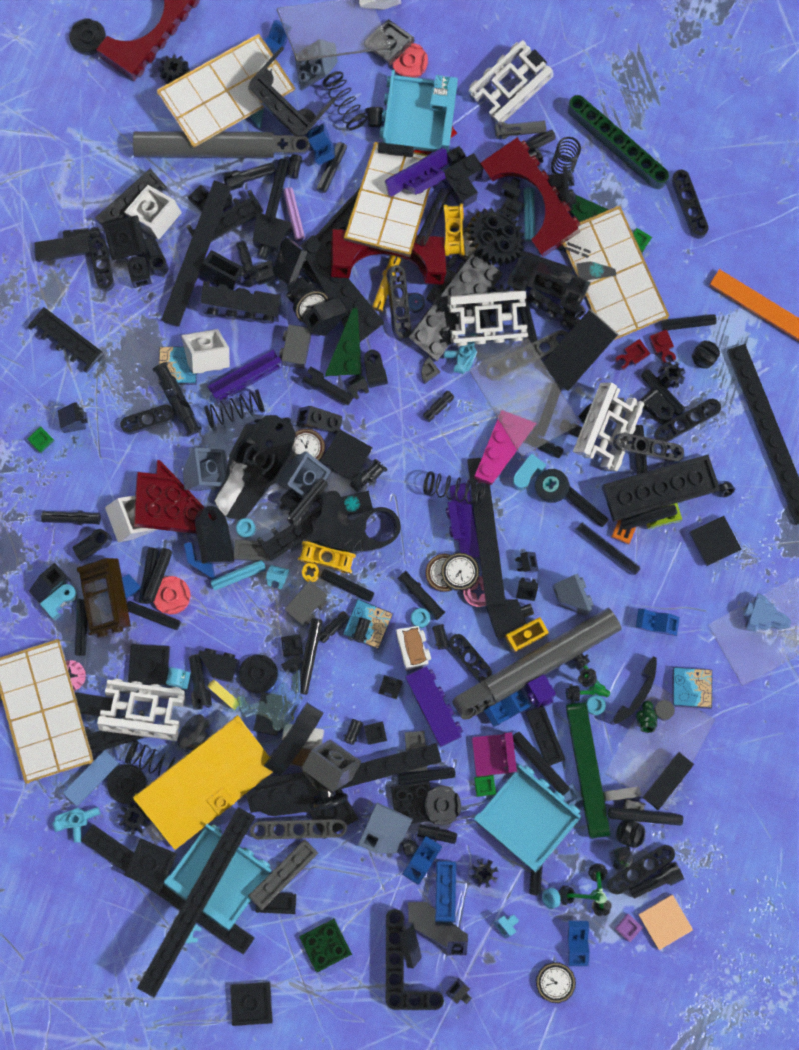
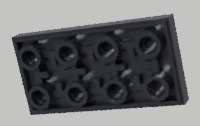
M589 309L540 366L569 391L619 334L595 312Z

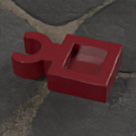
M664 330L649 336L655 355L659 353L662 355L661 363L664 365L667 362L665 359L667 356L672 359V362H675L676 355L670 351L674 345L668 331Z
M639 339L624 349L626 355H618L615 362L623 360L625 364L620 369L625 370L630 362L635 366L650 356V352Z

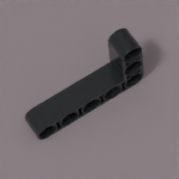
M392 908L386 914V1005L392 1010H438L444 1004V998L440 991L404 990V953L401 941L394 944L389 940L390 934L394 932L399 934L400 930L404 927V916L401 910ZM392 912L400 914L401 918L398 923H392L389 920V915ZM392 953H397L401 959L399 963L392 964L389 961V956ZM398 974L401 978L400 982L395 985L390 983V975ZM396 994L400 997L399 1004L392 1005L389 1002L391 995ZM416 994L420 997L419 1004L412 1005L409 1002L411 995ZM438 995L440 997L439 1004H430V996Z

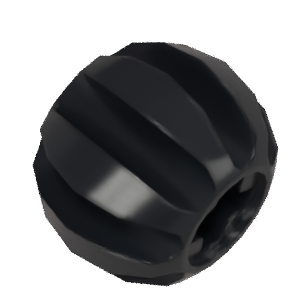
M709 340L701 341L692 353L693 362L698 367L708 369L719 358L720 350L714 342Z
M670 361L666 362L664 367L660 366L658 370L660 374L658 380L659 382H664L663 386L667 389L669 385L673 389L678 388L679 384H683L685 381L683 376L686 373L685 369L679 368L680 363L676 361L674 365Z
M624 820L617 828V840L623 845L637 848L643 844L646 838L645 827L638 822Z
M481 858L477 860L479 863L478 867H475L473 864L471 865L470 869L475 870V874L469 875L470 880L478 879L475 886L479 888L481 883L484 882L486 889L491 887L489 880L492 879L496 883L498 878L493 877L492 874L499 871L497 866L493 869L490 868L493 861L488 859L486 865H483V859ZM483 868H486V871L489 872V876H485V879H482V876L479 875V871H482Z

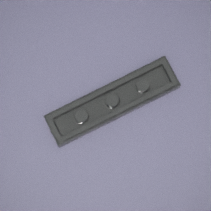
M304 839L248 897L263 910L303 870L318 852Z

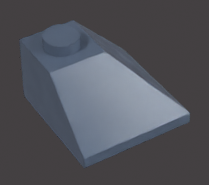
M192 448L183 469L185 490L202 491L221 487L227 472L224 449Z
M304 451L289 461L277 482L303 498L320 478L326 480L331 470L311 454Z

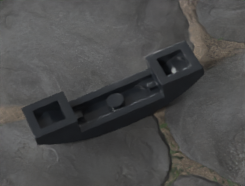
M652 656L641 672V675L647 679L630 707L621 706L612 719L611 724L615 725L625 720L644 702L655 679L656 657Z
M307 702L296 717V721L279 746L274 749L264 766L281 776L305 745L320 721L323 712Z

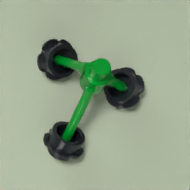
M582 653L573 659L575 663L572 666H575L577 670L583 667L578 676L579 683L584 687H589V689L580 691L578 685L570 684L569 688H566V698L571 703L579 701L580 695L596 694L606 698L610 695V691L597 680L595 670L587 667V664L591 662L588 654L584 656Z
M596 863L589 867L588 875L593 881L597 882V889L593 890L591 894H575L572 887L563 885L558 890L561 903L563 905L571 904L575 898L593 900L592 909H594V914L597 916H607L610 913L611 902L607 900L601 885V881L606 878L608 873L605 865Z

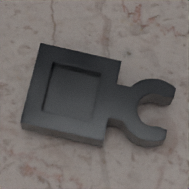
M271 261L254 266V272L249 275L245 274V272L242 274L244 279H248L244 281L246 287L253 286L255 282L262 285L276 279Z

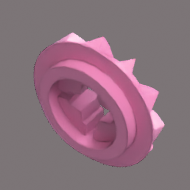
M479 576L477 583L471 589L463 591L466 601L476 607L486 606L485 594H481L479 600H477L476 593L470 592L476 590L478 584H480L481 590L484 591L483 579Z
M69 660L66 661L68 671L71 670V673L78 675V677L71 678L75 691L84 684L86 673L80 663Z

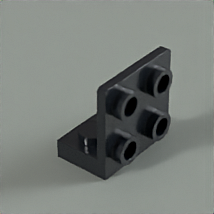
M562 166L563 173L548 175L550 178L548 183L551 187L555 185L560 193L558 196L560 201H565L569 208L574 210V204H577L576 194L571 187L575 186L574 176L567 166Z

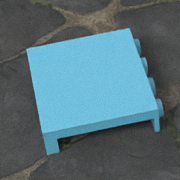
M392 70L391 77L388 76L387 88H390L389 93H385L384 100L387 110H383L382 121H385V125L380 129V138H383V142L386 145H389V143L404 145V147L408 145L413 146L415 150L431 152L445 148L448 153L458 78L451 77L447 109L446 113L430 110L435 80L396 76L395 70Z
M519 765L517 772L511 776L484 810L477 814L474 820L536 873L581 819V815H579L580 810L572 803L569 806L563 801L565 797L558 791L553 793L548 788L550 785L545 780L535 778L533 776L535 772L527 765L525 767Z
M206 824L203 832L172 874L165 880L164 885L185 901L223 835L221 834L222 830L214 824L212 826ZM241 847L237 849L202 912L228 932L251 901L248 895L271 873L270 865L263 859L257 860L254 858V853L246 847L244 849Z

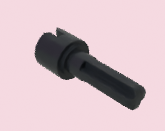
M272 163L243 172L233 170L223 174L224 183L232 187L231 191L243 187L245 182L275 173V167Z
M312 366L307 372L313 378L304 377L302 380L303 384L313 390L319 388L345 405H349L353 400L351 394L324 379V374Z
M199 654L189 656L194 687L191 699L193 710H202L203 706L212 707L210 690L205 688L201 658Z
M675 861L663 867L660 874L630 888L629 892L635 899L665 884L672 886L685 878Z

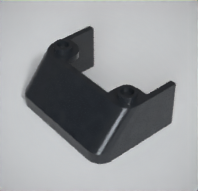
M281 46L248 84V90L293 135L301 137L313 127L335 102L336 98L333 97L326 102L316 115L306 108L298 112L271 86L274 82V76L267 68L285 49Z

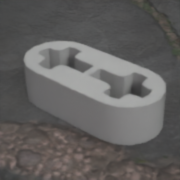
M640 787L604 791V801L640 797Z

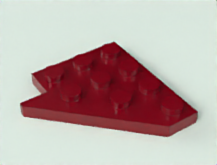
M157 460L156 474L137 472L133 527L197 534L195 517L197 512L205 507L189 490H185L184 485L163 462Z

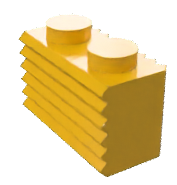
M538 617L505 636V639L512 652L516 653L537 640L543 639L549 632L541 617Z

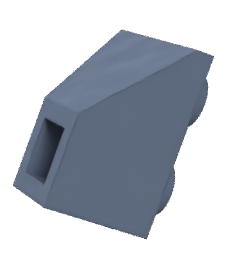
M319 40L295 55L300 90H304L326 77L337 64L338 59L334 44Z
M578 573L553 585L552 588L559 605L584 616L592 611L593 601L590 595H586L584 590L586 588L583 577L579 578Z
M376 803L361 834L358 845L375 853H397L413 819Z

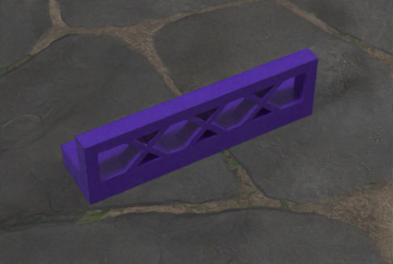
M271 350L210 384L208 389L218 404L220 400L223 401L281 369L283 367L280 357H277L275 351Z

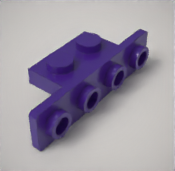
M441 148L387 178L385 185L388 196L392 197L404 189L415 195L421 194L424 190L444 180L445 173L440 169L449 164L447 150Z
M466 483L460 484L457 492L458 500H462L465 496ZM456 485L449 487L451 498L455 494ZM470 490L468 491V494H467V500H468V502H472V501H471V496H470ZM455 496L452 501L447 502L448 508H446L447 517L451 521V526L449 527L450 536L459 542L460 553H466L473 558H479L472 503L468 504L466 499L458 502Z

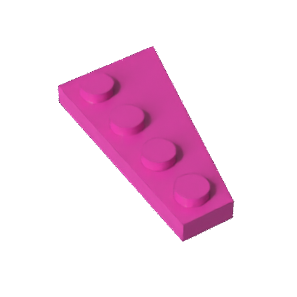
M501 410L474 479L492 485L531 431L536 427V423Z

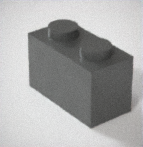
M288 325V330H284L283 341H285V346L280 349L279 354L283 366L305 369L312 335L308 328Z
M309 581L284 610L301 626L309 625L311 619L316 617L313 614L318 609L321 611L327 605L328 595L312 581Z

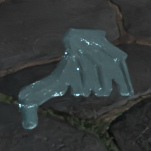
M297 670L292 676L293 684L291 690L289 691L288 684L283 682L278 686L277 693L273 690L266 696L267 704L263 701L256 704H247L244 695L237 697L242 716L263 715L272 721L273 729L279 731L295 719L293 715L303 697H300V671Z

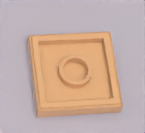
M673 895L666 897L638 914L658 950L693 930Z

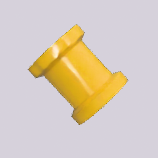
M307 563L303 566L302 575L304 580L307 582L317 581L320 575L318 567L312 563ZM308 569L314 571L313 577H311L310 575L306 576V574H308Z

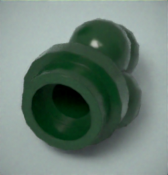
M644 701L642 703V710L636 714L638 727L644 733L654 732L658 725V717L651 701Z

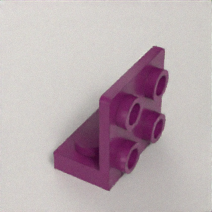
M512 732L472 738L476 776L517 772Z

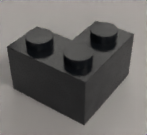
M474 153L444 170L445 179L442 181L458 206L463 204V208L477 200L478 192L472 182L483 176L484 168Z

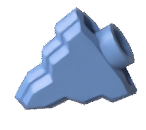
M757 593L753 603H747L743 613V617L748 618L746 630L756 632L758 629L766 631L771 627L778 630L790 628L792 622L785 614L778 612L775 605L768 602L767 597Z

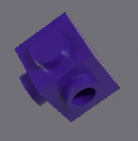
M545 675L534 679L525 687L528 693V700L532 705L535 704L536 708L540 706L545 708L554 702L553 699L556 696V692Z

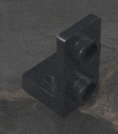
M313 406L299 408L296 426L300 428L312 426L337 434L341 427L342 416Z

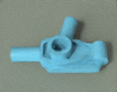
M471 333V334H470V336H476V335H477V334H475V333ZM475 341L467 342V345L460 346L457 351L444 352L445 358H458L454 372L464 374L470 371L477 354L474 348Z
M99 807L88 811L76 808L55 816L52 825L55 832L66 828H73L74 843L82 842L81 827L87 825V819L100 815L101 812Z

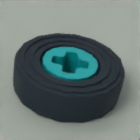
M547 469L538 475L535 481V490L543 501L556 503L567 495L569 481L562 471ZM551 482H554L556 484L553 486V489H550L548 487L551 485Z

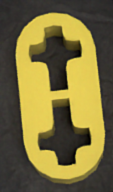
M214 679L208 684L207 687L233 710L241 704Z

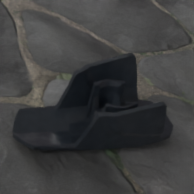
M267 415L258 423L250 422L245 425L229 454L226 476L214 500L218 509L225 517L232 519L246 518L269 487L277 482L295 453L296 447L293 444L296 433L292 424L277 415ZM281 424L283 430L276 431V425ZM272 440L273 446L268 448L266 442Z

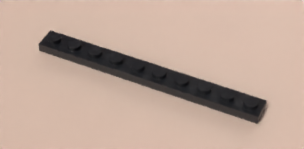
M743 344L728 349V357L795 525H799V476L747 346Z
M437 743L360 763L353 779L337 790L441 763ZM308 778L246 794L251 813L319 795L318 790L311 784Z
M239 807L237 808L138 984V990L153 998L156 997L256 816Z
M92 824L81 841L126 872L134 852L95 824ZM145 885L181 910L185 900L165 885L161 891ZM203 913L197 923L243 955L255 939L253 935L236 923L228 932Z

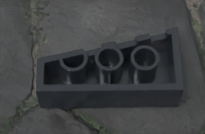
M203 281L201 306L204 314H207L208 317L225 316V318L231 320L244 318V320L250 322L263 320L264 323L273 324L274 322H279L281 296L261 291H254V294L244 288L231 290L227 285L219 284V287L210 286V282Z

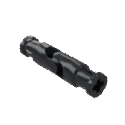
M163 362L152 370L156 372L162 390L179 422L183 424L187 432L186 436L189 437L201 431L202 428L198 426L194 419L195 414L175 376H172L168 369V363Z

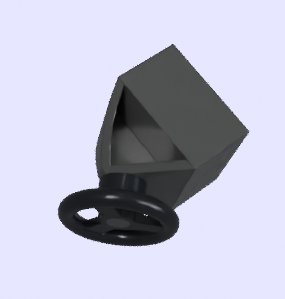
M331 739L312 749L302 767V771L318 790L320 796L319 799L310 804V808L313 810L326 809L345 802L348 799V794H335V790L353 779L361 763L359 759Z

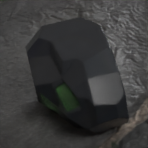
M629 846L609 852L612 866L618 870L630 867L633 862Z

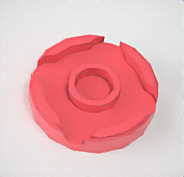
M413 43L392 63V67L399 76L418 78L426 71L428 55L420 45Z
M174 576L164 577L153 603L164 614H179L189 605L191 598L190 589L186 582Z

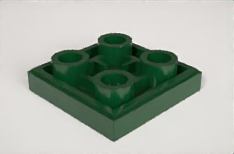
M335 918L299 936L316 973L352 955Z

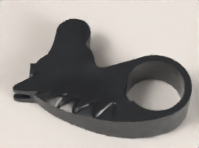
M328 491L321 500L320 516L311 524L312 533L306 537L305 541H318L327 547L346 552H372L391 544L398 537L401 524L396 513L385 507L374 508L353 520H349L345 511L340 507L341 495L337 491ZM382 513L391 518L394 523V534L391 539L381 542L367 536L365 532L366 523L371 515Z

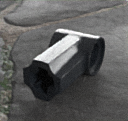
M155 237L144 239L147 252L144 254L153 273L156 276L166 275L169 266ZM163 263L160 268L155 267L156 264Z
M97 529L72 548L80 561H83L102 548H107L112 542V537L105 530ZM104 534V542L98 543V536Z

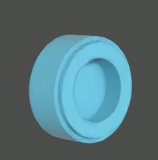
M244 518L238 521L236 531L240 537L250 538L255 533L256 527L252 520Z
M418 608L412 612L411 622L414 626L424 628L429 624L430 615L427 610Z
M591 696L586 701L588 712L592 715H599L605 710V701L600 696Z
M555 888L543 891L542 900L544 905L548 909L557 908L560 905L558 891Z

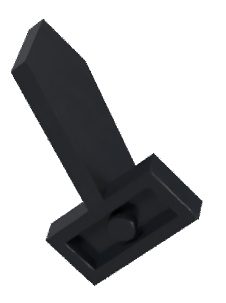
M408 902V922L414 923L416 932L447 949V955H467V933L452 922H435V908L427 902Z

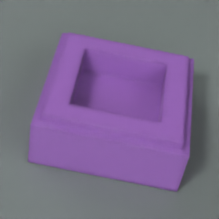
M628 913L615 927L629 942L643 928Z

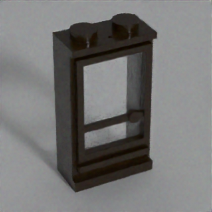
M105 558L77 567V572L80 574L90 630L89 636L105 638L111 632L112 634L124 632V628L131 627L119 559Z

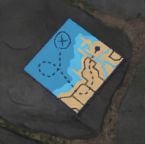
M159 347V364L163 362L168 363L167 367L172 376H175L178 384L197 385V373H192L187 363L184 347Z
M357 599L343 635L353 639L352 633H355L359 617L368 619L371 623L366 634L367 640H364L363 644L379 650L393 613Z
M673 667V706L711 709L712 670Z

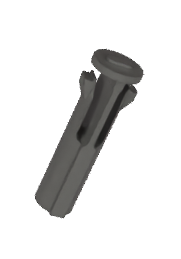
M545 120L513 124L502 122L501 127H498V123L495 124L496 139H499V135H501L502 139H506L509 136L546 132Z

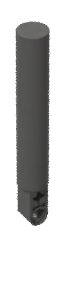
M134 131L133 152L135 157L274 158V154L303 155L310 150L309 140L305 136L274 135V132H221L196 147H193L183 131ZM282 141H285V143L288 144V146H285L284 149H281V147L278 146V144H281ZM298 141H305L307 143L306 148L303 150L297 149L296 144Z
M609 607L459 694L454 698L453 706L463 720L474 717L524 688L534 679L548 674L621 631L622 628L617 617Z

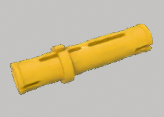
M390 255L386 270H383V278L372 305L374 310L378 307L377 311L383 312L388 296L387 271L390 267L399 265L401 262L399 257L395 259L396 256ZM395 269V272H392V275L397 277Z

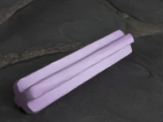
M285 188L283 193L295 240H304L305 235L293 188Z

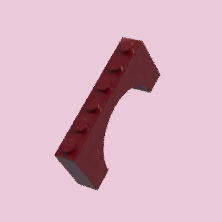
M164 0L162 17L151 32L139 39L130 41L116 40L107 36L96 49L99 57L135 81L137 77L139 78L143 75L145 67L154 61L157 52L165 47L168 38L177 32L180 23L188 18L189 12L192 8L197 7L200 0Z
M517 137L483 160L481 165L492 182L499 178L514 176L529 181L540 191L545 203V218L541 229L531 240L542 257H545L579 234L580 230L578 227L581 224L575 216H570L568 211L571 209L565 201H560L558 198L560 193L555 185L551 187L548 183L550 178L544 170L542 172L537 166L540 163L534 155L532 157L527 151L530 148L524 140L520 141Z
M333 229L331 277L350 278L352 268L361 259L376 254H391L413 263L422 273L425 283H444L446 276L444 237L430 236L425 246L419 245L415 238L411 255L346 239L344 238L346 230Z

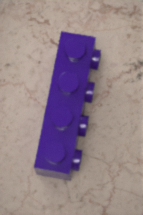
M426 666L405 676L439 747L441 748L461 738L460 733L463 730L458 721L454 722L452 718L454 712L450 704H445L443 698L446 696L441 686H436L434 680L437 678L433 670H428Z

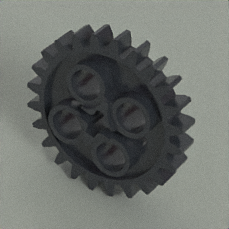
M490 207L488 211L485 208L481 212L478 211L471 218L470 223L467 225L469 227L466 231L469 234L467 240L472 241L469 247L476 248L473 253H480L479 259L484 256L485 263L491 260L492 265L498 262L499 266H502L503 263L508 265L510 262H514L520 256L521 251L524 249L523 244L525 240L522 237L525 234L519 232L522 226H516L518 220H511L513 215L507 217L506 211L501 214L499 208L494 212L493 208Z

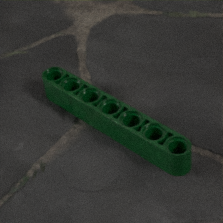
M574 95L571 97L568 113L572 118L655 189H662L669 178V173L665 167L583 96ZM578 104L581 108H574L573 105ZM592 116L594 120H588L586 117ZM600 128H606L608 132H602ZM614 140H620L622 144H616ZM627 152H633L636 156H630ZM641 164H647L650 168H643ZM655 176H661L663 180H657Z
M586 702L567 704L566 713L589 838L610 836V829Z

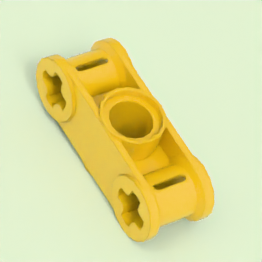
M463 204L459 206L444 205L445 255L461 254L463 256L465 255ZM453 228H458V229H459V230L456 231V232H451V231H450V230L453 229Z
M302 541L303 548L301 556L297 559L298 561L352 574L351 566L353 559L356 558L355 554ZM329 553L332 556V560L324 562L321 558L322 555Z

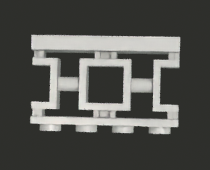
M524 40L520 43L516 42L506 56L502 55L493 68H488L483 73V77L479 81L475 80L469 87V94L476 102L484 96L494 106L489 111V115L494 119L495 123H498L499 127L502 122H505L554 77L553 70L546 66L544 62L535 67L526 56L531 53V48L526 45ZM519 55V59L524 64L517 70L511 62ZM530 69L536 77L528 83L523 74ZM511 71L521 82L509 93L499 81ZM490 81L497 88L491 95L484 89ZM503 94L509 102L501 108L496 99Z
M516 290L448 296L449 312H459L460 330H450L451 342L456 343V346H465L467 342L475 341V344H486V340H493V343L505 342L504 339L512 338V341H522L523 337H528L527 325H518L517 307L526 306V291ZM518 299V302L511 303V313H502L501 304L493 303V301ZM481 302V305L473 306L474 316H464V307H456V304ZM496 309L497 327L480 328L479 310ZM512 320L513 330H520V332L495 334L496 331H503L502 321ZM474 323L475 332L483 333V335L458 337L460 334H466L465 324Z
M611 382L600 383L573 452L589 459H593L596 453L603 457L600 467L606 471L617 472L622 464L625 452L619 451L614 447L613 439L620 433H634L637 421L642 414L644 403L637 401L635 398H627L626 403L617 398L620 389ZM610 403L615 405L613 412L608 410ZM621 410L626 412L624 419L619 417ZM608 419L617 423L612 437L603 433ZM597 437L601 439L599 447L594 445ZM620 439L622 445L629 444V442ZM608 444L613 446L610 453L605 451Z
M120 679L107 680L105 694L107 697L114 698L111 711H100L97 722L100 731L177 741L179 721L171 720L173 706L183 707L185 701L184 690L178 687L163 688L158 684H152L151 686L143 685L137 681L128 683ZM120 692L130 694L129 703L119 701ZM159 698L169 699L167 708L157 707ZM135 700L152 703L150 717L132 715ZM117 709L127 710L126 720L115 718ZM155 716H166L165 725L154 724Z

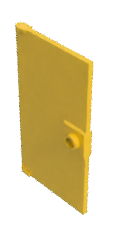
M237 715L133 798L173 849L176 850L205 827L206 824L221 815L237 800L273 773L272 770L264 766L269 755Z

